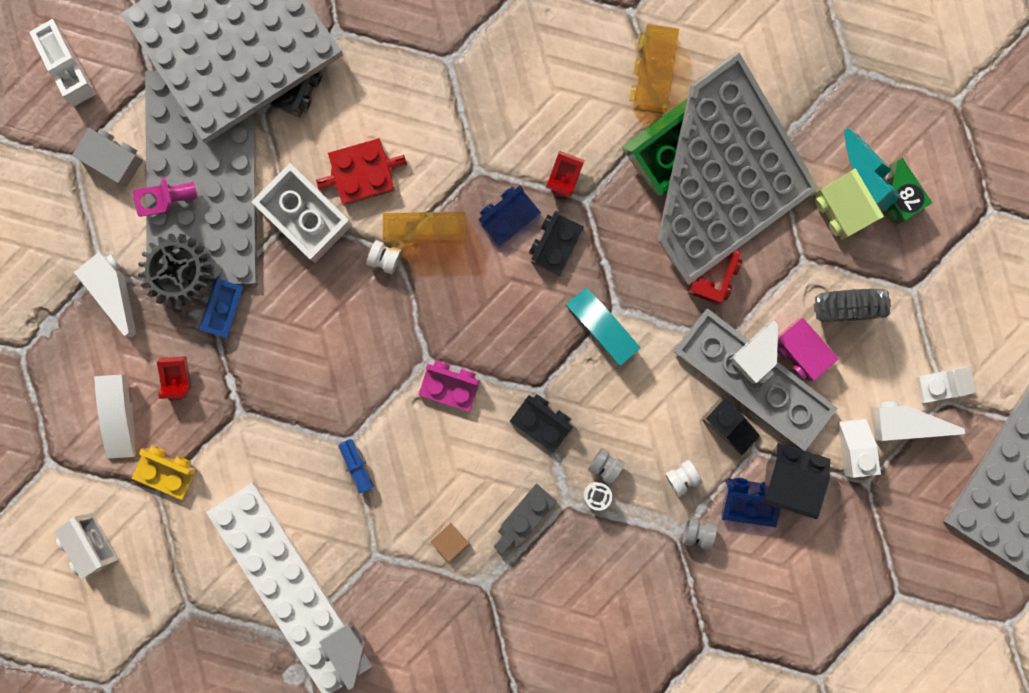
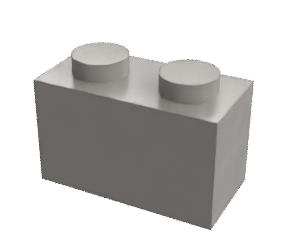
M88 128L72 156L120 185L127 187L143 161L135 155L138 150L124 142L121 146L112 142L114 136L101 128L98 132Z

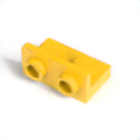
M151 445L150 449L142 448L139 452L142 456L132 479L184 500L197 471L196 468L190 466L192 462L176 456L175 459L165 456L167 451Z

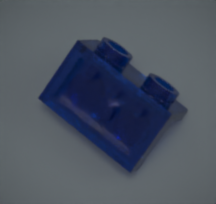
M521 185L516 189L511 186L500 196L502 200L495 206L491 203L479 213L481 215L478 219L479 224L499 248L541 214L540 210L524 192V188Z
M744 478L726 479V494L721 512L722 520L777 527L781 508L763 503L765 482H751Z

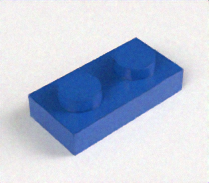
M215 278L199 330L227 338L243 286Z

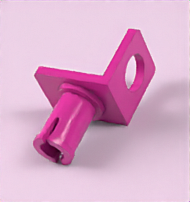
M161 178L159 186L135 189L132 192L136 212L139 217L170 212L173 202L197 199L194 181L169 186L166 178ZM145 194L154 195L157 199L156 206L152 209L144 208L141 204V197Z

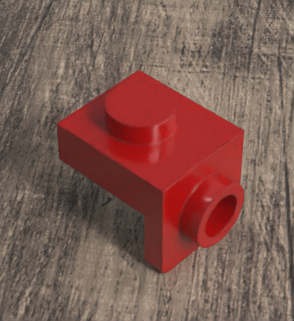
M559 151L546 188L551 189V193L560 197L571 196L585 160Z
M187 357L159 358L157 361L161 384L158 392L159 399L177 401L185 398L191 387Z

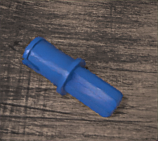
M348 439L340 443L338 447L348 467L346 472H350L358 494L375 487L364 465L367 463L362 461L354 440Z

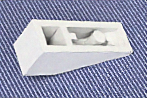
M98 252L74 271V273L122 334L133 338L136 335V329L125 276L120 271L122 265L114 255L110 254L108 256L105 253Z
M897 401L880 402L881 407L872 408L875 440L878 441L965 434V429L909 406H898Z

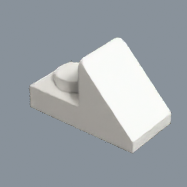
M971 366L916 376L922 403L976 393Z

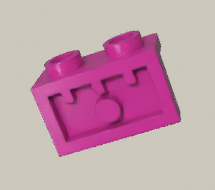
M435 361L434 365L427 364L426 373L418 395L471 412L480 384V380L475 379L476 373L461 369L458 374L449 371L450 365Z

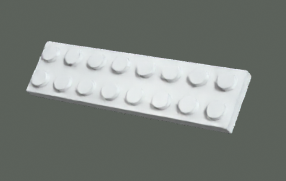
M252 482L206 513L320 692L333 693L342 686L334 675L336 669L332 662H327L323 658L319 647H321L319 642L323 637L345 623L255 482ZM363 654L359 675L372 666L365 654Z

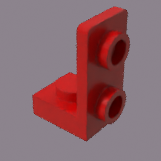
M735 250L731 254L718 289L714 288V283L700 279L699 282L693 281L691 283L688 294L716 305L722 303L723 300L727 301L733 287L729 284L733 274H738L742 265V260L739 259L741 252Z

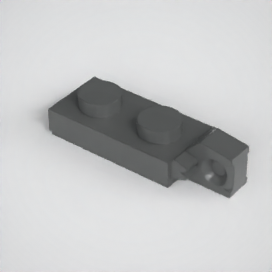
M536 483L501 524L498 532L502 537L494 545V548L503 554L511 543L517 547L528 537L555 505L557 500Z

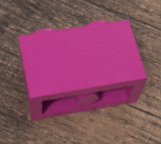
M803 317L794 321L778 335L777 353L783 359L788 358L794 364L792 369L801 380L806 378L807 381H814L839 360Z

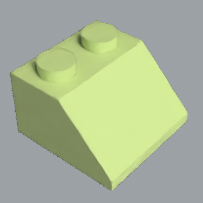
M856 168L814 194L816 196L815 203L821 213L827 215L830 220L828 223L830 230L836 237L839 236L841 240L884 217Z

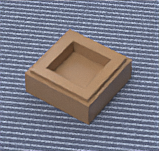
M452 523L430 541L448 562L469 544Z

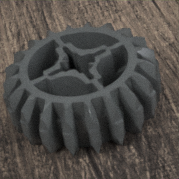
M170 233L166 241L160 236L157 238L159 246L149 243L148 246L152 252H142V256L146 257L147 260L146 263L142 261L138 263V266L145 268V271L138 273V277L147 280L141 284V287L144 289L150 288L147 296L151 298L157 296L156 303L162 304L166 300V306L172 308L176 301L177 306L183 308L186 299L189 304L193 305L195 303L193 295L203 298L204 295L200 289L209 290L210 285L206 284L205 280L214 278V275L207 273V270L214 268V264L205 263V261L210 259L211 254L208 252L202 253L205 246L201 243L196 245V239L193 237L187 240L186 235L180 233L176 239L175 235ZM185 249L191 253L193 258L178 260L177 256L173 255L172 250ZM163 258L164 266L157 272L158 263ZM175 265L181 267L177 270L178 276L172 274L175 271ZM196 269L195 278L190 284L188 275L192 270ZM174 281L181 291L175 293L167 292L161 287L160 283Z
M852 289L825 292L815 297L814 312H816V319L822 322L879 319L890 315L891 299L889 298V292L884 289Z

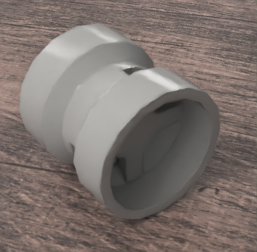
M601 448L587 470L594 475L599 474L603 477L604 482L611 485L620 474L625 463L618 458H612L607 450Z
M689 518L684 530L682 543L688 546L697 544L702 550L710 552L715 541L717 525L712 523L700 524L697 519Z

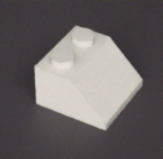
M93 513L73 517L54 531L57 535V545L63 552L67 553L70 559L69 565L71 570L81 580L118 561Z

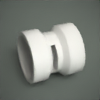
M376 240L369 252L366 265L373 268H383L384 272L393 275L399 263L402 250L396 247L388 248L383 242Z
M689 460L683 462L678 470H670L665 473L667 480L678 497L684 495L688 488L697 487L703 483Z
M592 482L586 486L583 497L590 508L601 511L611 504L612 492L607 485L602 482Z

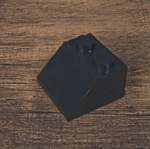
M777 443L766 465L763 503L818 519L830 479L831 459L797 449L793 446Z

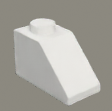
M775 321L769 322L729 359L751 384L758 381L762 384L774 374L771 369L777 365L778 324Z
M867 420L838 422L845 476L856 478L880 475L878 449Z

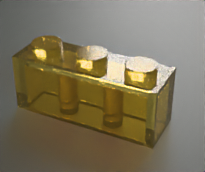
M647 24L645 32L639 33L637 48L642 49L641 58L635 59L633 75H638L637 85L631 86L629 101H634L633 110L665 115L669 102L679 28Z
M383 213V241L386 245L467 243L466 213Z

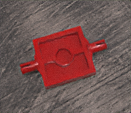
M380 138L329 152L328 156L332 166L331 176L316 179L319 191L335 186L339 192L341 203L345 206L394 192L392 169L407 166L406 158L403 154L389 159L383 150Z

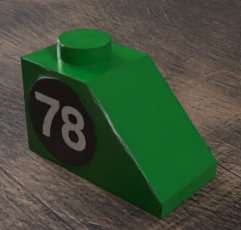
M903 158L890 165L892 170L888 173L887 181L901 195L885 211L889 219L895 221L897 225L932 204V201Z

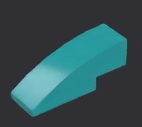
M847 128L844 131L852 169L856 168L877 206L886 211L901 197L884 178L892 169L857 133Z
M587 287L566 304L578 321L618 366L622 365L641 349L631 335Z

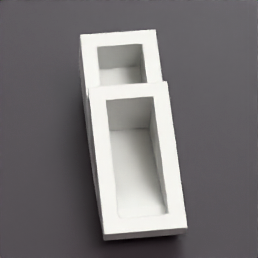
M53 19L29 32L48 72L54 77L62 96L72 107L96 95L82 65Z
M128 375L94 376L99 425L107 459L136 457L133 402H130Z

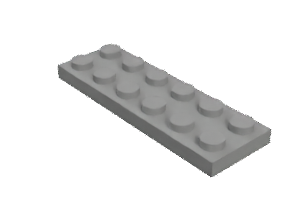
M706 308L673 352L800 450L806 451L838 408L778 362L771 369L774 374L762 384L759 381L751 384L729 360L750 340Z

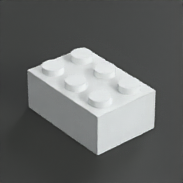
M291 163L252 201L314 263L353 225Z

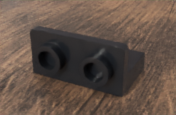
M321 70L269 104L300 118L303 112L306 113L312 102L310 94L314 87L317 88L319 86L323 73H321Z
M556 210L553 216L547 215L541 227L545 232L541 240L535 239L529 251V254L533 255L531 262L560 276L584 226L561 216L560 212Z
M538 394L534 397L528 395L510 422L554 453L569 431L572 430L573 426L569 424L572 419L560 410L556 414L547 408L549 402Z

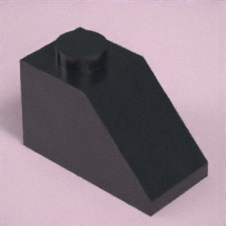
M725 398L719 399L701 418L741 456L760 437L748 420Z

